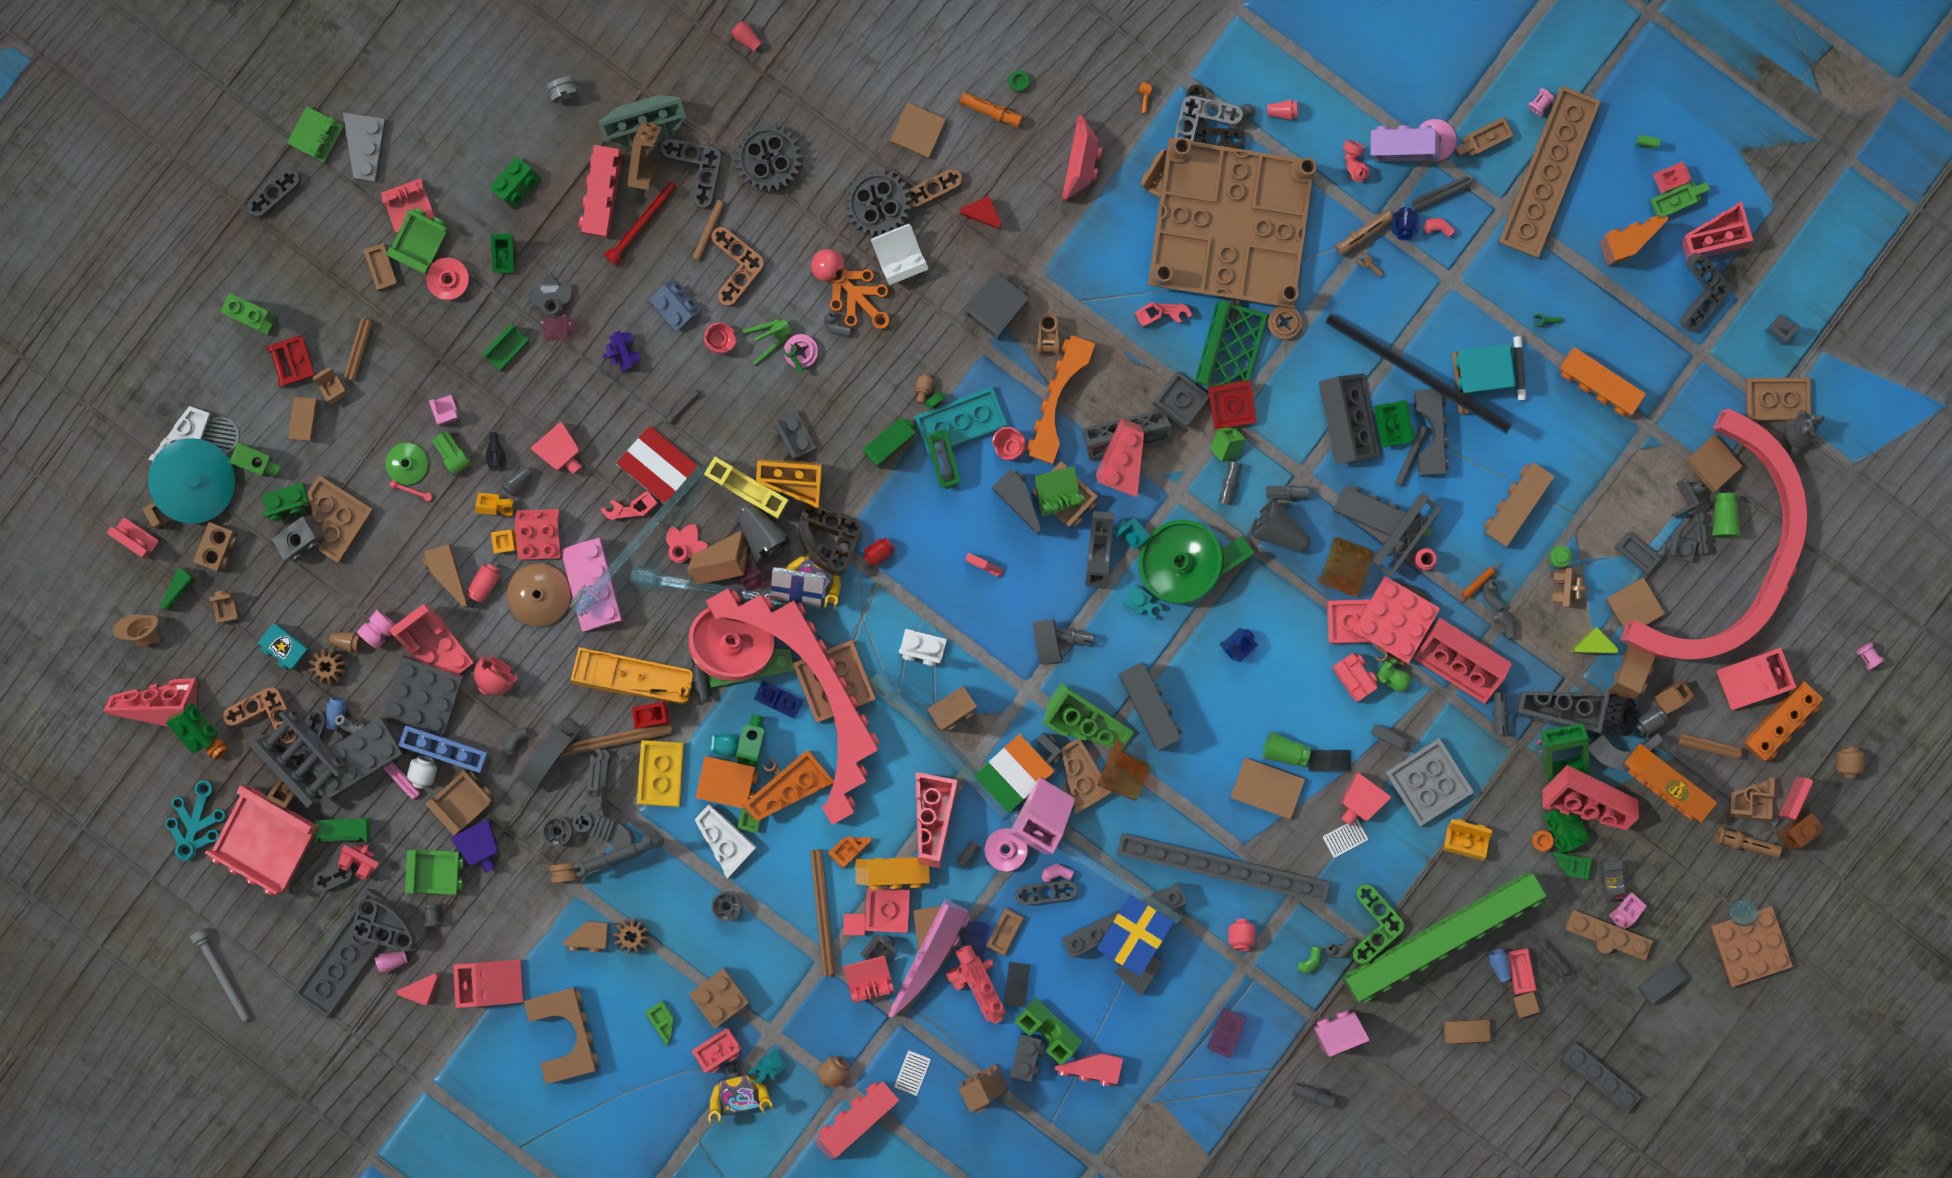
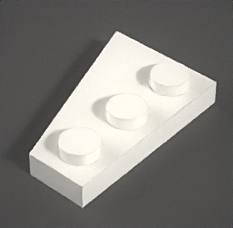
M189 406L174 425L169 435L163 439L158 449L148 460L153 461L155 456L165 446L175 441L187 438L202 439L211 413Z
M708 804L695 819L706 842L709 843L717 862L720 863L724 870L726 878H729L754 851L756 846L711 804Z

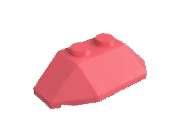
M1079 115L1062 202H1067L1091 186L1092 180L1096 181L1098 168H1094L1096 159L1100 160L1102 147H1098V138L1084 117Z

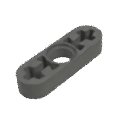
M292 169L284 170L248 202L250 214L260 218L269 213L300 185L301 179L299 174ZM287 175H294V183H287L286 185H284V187L287 188V190L284 192L283 188L279 186L277 183L280 182L281 184H284L287 181ZM271 188L279 189L280 195L278 198L270 199L268 193ZM264 195V197L266 198V200H268L269 202H271V204L268 206V204L265 202V203L261 206V208H262V211H261V212H259V211H257V210L254 212V211H253V210L255 209L254 204H255V203L261 204L262 202H264L265 200H263V199L261 198V197Z
M1070 880L1024 885L1017 889L1015 897L1021 905L1070 900L1075 897L1077 887ZM1065 884L1073 887L1074 890L1070 892L1069 896L1061 892L1059 893L1060 897L1055 898L1056 890L1054 885H1058V889L1065 888ZM1045 886L1050 887L1053 892L1052 896L1048 899H1044L1040 895L1041 888ZM1037 887V897L1039 900L1034 901V896L1028 897V901L1019 898V894H1022L1023 889H1026L1027 893L1034 892L1032 888Z

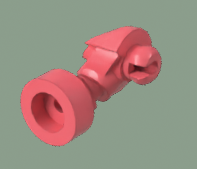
M1346 139L1343 145L1345 151L1344 159L1347 160L1345 162L1346 168L1354 181L1362 182L1368 178L1370 173L1369 167L1357 160V157L1362 156L1365 146L1356 141Z

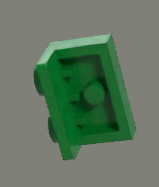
M516 156L489 189L512 209H515L536 186L541 177Z
M1406 400L1374 406L1382 448L1414 441V430L1411 426L1410 410Z
M193 702L189 703L183 711L169 717L165 722L192 754L210 746L219 734Z
M1559 809L1543 814L1546 825L1560 853L1574 850L1591 841L1580 815L1569 813V815L1560 813Z

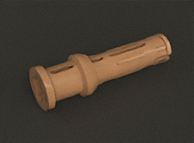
M1720 826L1715 835L1716 845L1724 844L1731 846L1734 850L1742 848L1776 859L1781 854L1782 846L1743 836V833L1740 831L1735 833L1725 830L1724 827Z

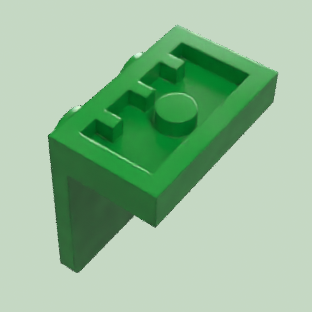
M304 483L261 495L266 512L261 513L262 518L269 519V521L273 520V522L286 519L285 515L294 514V516L304 514L306 509L311 507Z

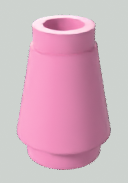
M404 950L382 953L374 958L379 974L384 972L387 974L408 962Z

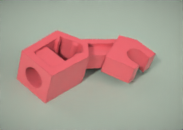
M1150 302L1135 312L1134 315L1143 328L1159 320L1161 314L1169 315L1170 318L1179 324L1182 322L1179 318L1180 313H1185L1187 318H1190L1192 313L1188 306L1182 303L1176 305ZM1153 308L1159 314L1150 318L1146 311L1147 309Z
M647 490L631 502V507H624L612 500L610 503L614 506V510L608 512L603 507L601 511L606 518L616 521L618 518L645 517L659 503ZM643 501L647 508L639 512L635 509V505Z

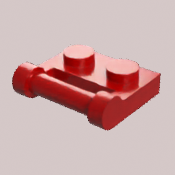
M303 335L266 347L268 353L271 354L277 372L279 387H285L315 376ZM281 349H284L292 376H286L279 354Z

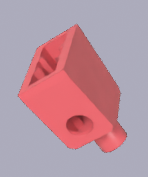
M562 422L557 424L531 447L532 451L557 471H561L566 467L574 475L582 468L581 464L575 459L581 453V450Z
M1356 772L1341 801V804L1348 808L1341 819L1350 826L1353 825L1358 816L1364 821H1368L1391 796Z

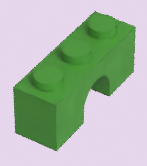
M1036 997L1022 1010L1014 1021L1029 1036L1034 1032L1043 1034L1049 1044L1046 1052L1060 1065L1067 1061L1083 1042Z

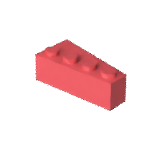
M594 145L590 159V174H588L586 187H588L587 195H584L582 204L584 215L580 216L579 228L583 235L609 238L623 161V154L619 149Z
M1568 765L1542 790L1544 809L1556 808L1560 810V813L1567 815L1569 813L1581 815V819L1600 820V824L1622 830H1627L1639 819L1637 799Z
M916 772L919 864L941 868L958 791V780Z
M883 1081L878 1084L873 1082L866 1089L867 1094L862 1098L860 1096L856 1097L850 1103L852 1107L846 1112L842 1110L834 1117L835 1121L830 1126L827 1124L818 1132L819 1135L813 1141L829 1160L839 1156L900 1101Z

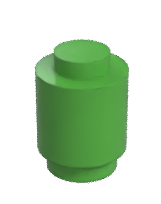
M1557 546L1549 551L1547 559L1551 566L1561 568L1571 562L1572 553L1565 546Z

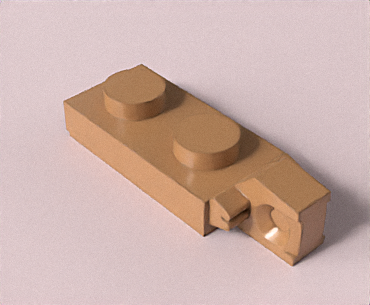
M1503 117L1468 134L1462 139L1464 144L1456 147L1454 151L1457 157L1469 153L1471 157L1513 137L1514 134L1506 118Z

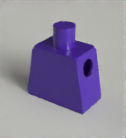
M490 819L451 837L452 842L470 866L480 862L485 873L497 868L491 856L499 853L500 850Z

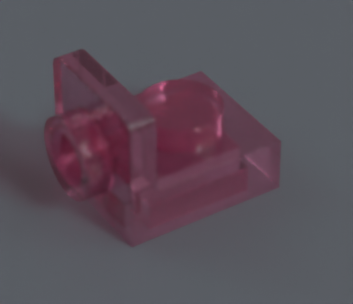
M567 315L542 318L544 340L570 338V332H573V322Z
M751 553L748 554L744 575L739 576L746 591L757 589L766 582Z

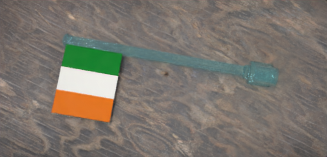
M880 670L869 680L872 685L871 688L883 701L888 699L894 702L998 813L1002 821L1010 818L1011 811L1031 793L1039 777L1045 780L1055 771L1019 733L974 775L904 701L897 691L900 686L887 673Z

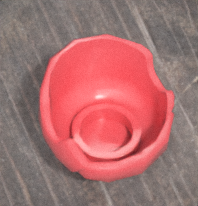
M829 249L817 252L811 262V272L816 279L821 281L836 278L837 271L844 268V258L842 255Z
M716 322L708 326L704 333L705 346L713 354L722 355L728 353L737 342L735 331L725 323Z
M1012 427L1001 428L992 439L996 454L1004 460H1017L1024 454L1026 448L1025 438L1020 431Z

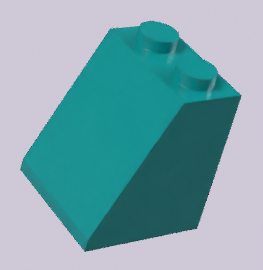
M1510 344L1458 351L1459 356H1455L1456 368L1461 369V377H1458L1459 390H1463L1464 394L1517 389L1513 353Z

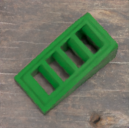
M182 567L177 569L160 605V608L163 610H170L196 580L186 569Z

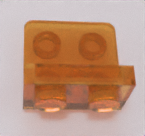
M1335 537L1317 582L1326 587L1342 591L1347 595L1357 597L1364 585L1373 557V551Z

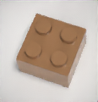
M726 967L689 994L714 1029L750 1002Z

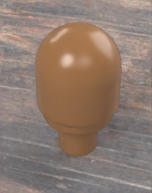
M922 374L917 379L915 392L918 393L916 402L924 404L926 396H930V393H932L934 380L928 374Z

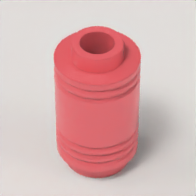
M490 563L487 566L482 564V567L467 589L469 591L467 595L479 603H482L483 600L486 601L489 593H491L501 576L498 573L499 568Z

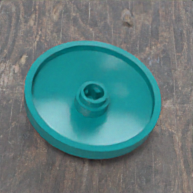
M195 438L175 441L165 446L151 463L148 472L150 496L156 507L172 520L187 524L209 521L223 512L232 499L235 489L233 466L229 463L230 460L219 447L208 441Z

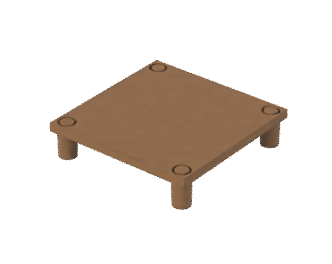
M1183 137L1178 139L1168 138L1147 286L1293 309L1295 307V300L1299 295L1297 286L1316 162L1312 158L1298 159L1189 141Z

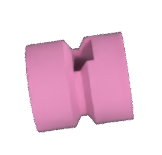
M376 610L370 616V622L364 623L357 633L369 645L378 650L385 642V636L390 637L392 635L389 629L395 626V624L381 611Z

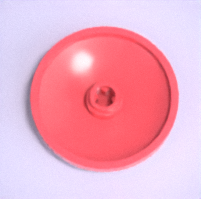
M707 608L695 618L691 625L688 648L694 662L705 673L720 680L741 681L754 677L768 665L774 649V636L755 625L725 617L715 619L710 608Z

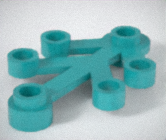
M207 780L199 781L195 785V793L198 797L191 817L185 808L186 802L184 798L175 797L171 802L172 807L177 810L187 829L184 838L178 828L179 820L177 818L171 817L165 822L166 828L171 831L177 842L175 854L182 861L192 860L197 854V849L210 842H217L220 836L218 830L212 829L206 833V836L194 841L196 832L215 822H221L226 819V812L223 809H216L210 816L200 820L206 799L213 793V785ZM203 785L208 786L209 790L207 793L202 791ZM177 799L181 800V807L175 805ZM218 811L222 812L223 817L221 819L216 818V813ZM170 820L175 821L176 825L174 828L169 826ZM211 832L216 833L217 836L215 840H212L210 838ZM185 846L189 847V854L183 852Z

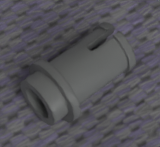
M970 840L961 855H957L956 861L965 868L968 865L971 866L970 862L981 847Z

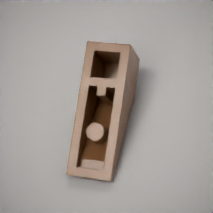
M448 544L424 551L423 563L426 570H430V573L462 607H469L452 545Z

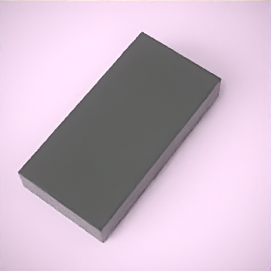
M1627 532L1615 546L1619 553L1646 575H1649L1661 560L1657 554L1630 532Z

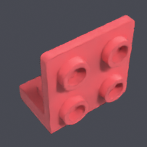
M560 509L517 510L515 532L519 560L560 558L558 528Z

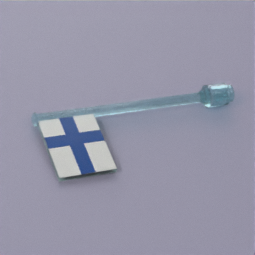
M638 566L632 567L630 584H635V587L655 590L656 586L664 585L712 594H719L727 588H731L732 591L736 590L741 599L752 600L763 594L764 597L769 596L772 603L785 606L796 600L797 603L801 602L806 610L822 613L825 609L824 602L822 601L824 576L773 567L771 593L768 594L709 583L697 585L692 580L662 576V574L658 573L659 569Z

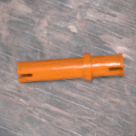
M965 91L959 102L960 105L969 107L996 119L995 121L999 123L1001 121L1017 129L1022 121V115L1007 110L1005 106L1002 105L1000 107Z

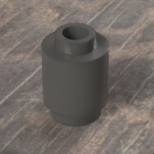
M1651 709L1636 719L1635 728L1641 736L1650 737L1665 727L1668 718L1662 709Z

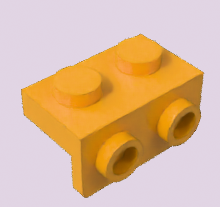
M1452 819L1446 829L1443 850L1484 861L1493 830L1488 829L1484 825H1473L1461 819Z

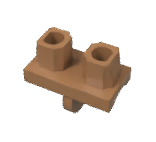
M1566 568V570L1554 572V583L1564 584V592H1553L1552 601L1554 603L1561 604L1567 608H1573L1574 591H1576L1575 599H1581L1582 591H1588V587L1582 586L1583 578H1577L1575 586V569Z

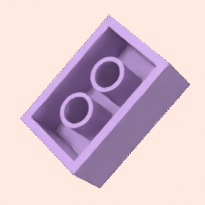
M1420 125L1419 129H1411V126H1398V129L1378 126L1376 130H1371V157L1375 162L1439 160L1440 135L1435 128H1432V125Z

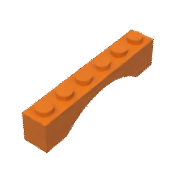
M1071 335L1070 340L1065 339L1061 350L1065 352L1063 360L1058 359L1054 370L1058 372L1056 380L1051 379L1047 390L1051 392L1049 400L1044 399L1040 410L1044 412L1041 420L1037 419L1033 429L1037 434L1034 440L1030 439L1026 451L1030 452V458L1053 465L1060 445L1055 427L1057 400L1067 382L1078 371L1088 366L1095 343Z

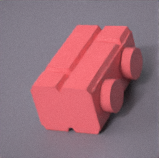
M1353 652L1331 668L1353 700L1358 702L1378 688L1376 685L1378 680L1371 671L1368 673L1363 667L1366 663L1361 655H1355Z

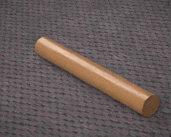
M717 200L692 258L700 261L725 205L723 201Z

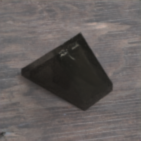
M1310 750L1308 771H1351V750Z

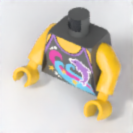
M821 547L819 551L828 559L832 553L831 550ZM801 556L787 566V570L824 576L822 598L825 599L824 607L827 606V603H833V609L837 608L838 597L841 591L840 576L825 572L815 565L808 556Z
M738 1063L725 1065L727 1078L719 1080V1084L714 1086L710 1098L708 1120L711 1126V1121L714 1118H717L719 1125H721V1116L758 1107H760L763 1114H766L764 1111L766 1106H770L772 1111H774L775 1108L770 1101L766 1086L762 1082L754 1083L758 1079L756 1076H751L748 1073L740 1074Z

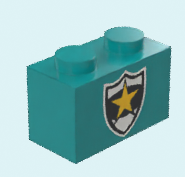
M273 623L258 641V644L262 646L260 650L269 657L272 655L278 659L277 664L285 670H288V668L295 670L310 651L307 646L277 623Z

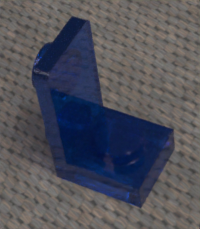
M969 920L964 946L971 945L976 956H979L983 963L990 924Z

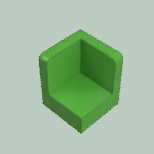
M1235 427L1221 428L1217 430L1210 450L1221 462L1237 460L1246 439Z

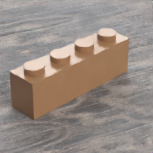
M1534 462L1524 465L1519 472L1521 476L1519 481L1511 484L1507 490L1509 493L1506 500L1501 499L1495 508L1498 512L1493 518L1489 517L1483 526L1485 528L1483 534L1503 548L1508 546L1555 477Z

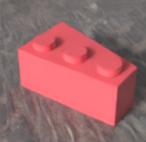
M1742 201L1685 235L1681 243L1686 261L1693 253H1699L1708 258L1750 247L1753 238Z

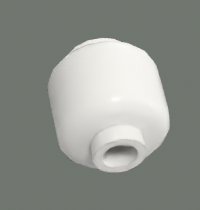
M419 755L411 760L407 778L414 787L424 789L425 786H430L434 783L437 772V765L434 763V759Z

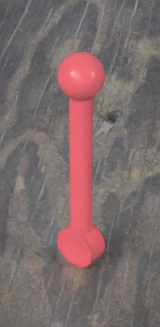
M395 480L390 482L392 489L398 488L423 497L426 501L432 500L430 493H422L398 484Z

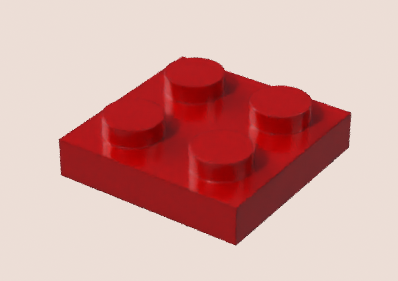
M1250 380L1208 387L1215 430L1257 422Z

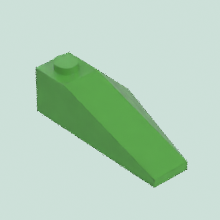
M1063 683L1059 684L1049 699L1043 719L1044 725L1060 735L1071 736L1084 741L1088 740L1122 750L1134 734L1133 730Z

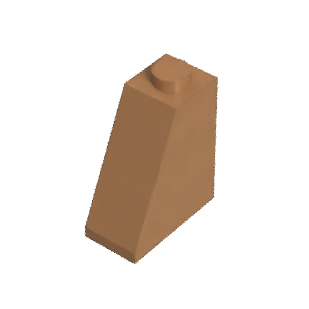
M737 532L692 555L688 565V573L690 577H693L697 585L744 575L750 547L743 532Z

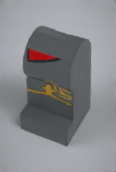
M1622 860L1599 862L1606 900L1625 899Z

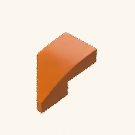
M870 837L843 838L827 854L841 868H844L872 839Z

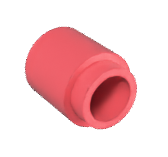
M1428 548L1419 550L1414 555V565L1419 570H1429L1436 565L1437 555ZM1422 556L1427 557L1428 561L1426 564L1421 562Z

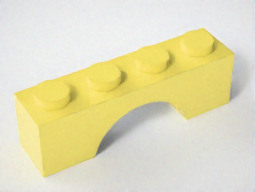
M717 457L713 458L704 473L709 479L777 519L781 517L790 502L785 497L757 483Z

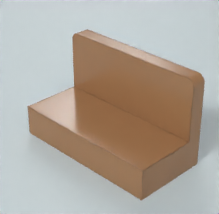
M294 397L288 434L289 439L314 442L320 400L316 398Z

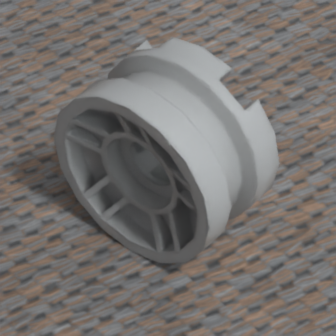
M574 76L562 77L546 85L548 91L552 94L550 98L553 103L562 102L579 95V89L575 87L576 80Z

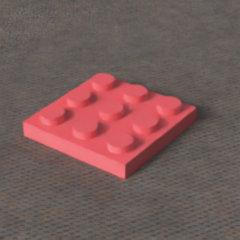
M1384 576L1352 632L1409 664L1440 608Z

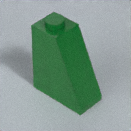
M901 417L862 450L873 464L879 468L916 435L913 431L916 427L908 418L904 421Z

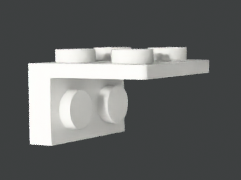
M910 224L871 239L881 269L889 285L928 270Z
M905 629L899 654L903 655L902 659L915 662V658L923 660V664L935 667L936 663L941 664L947 639Z

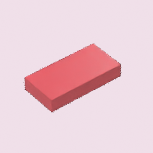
M1528 948L1507 952L1514 994L1537 991Z

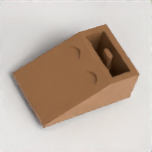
M961 686L927 710L939 729L943 730L945 728L948 732L958 725L956 723L958 719L963 717L966 720L975 714L974 709L977 706L964 686Z

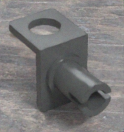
M1686 479L1676 483L1688 506L1673 513L1671 516H1678L1700 504L1696 496L1710 490L1706 485L1702 487L1704 482L1701 479L1689 485Z

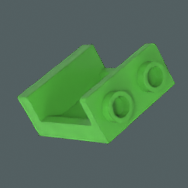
M415 207L414 210L408 209L407 216L386 255L427 274L449 228L444 226L446 222L436 217L431 220L425 217L426 212Z
M231 293L228 294L221 309V313L268 336L278 316Z
M407 850L405 893L459 895V891L463 890L464 884L463 878H460L461 869H464L465 858L458 851Z

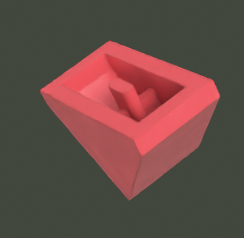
M439 972L397 990V995L425 1006L428 1005L439 980Z

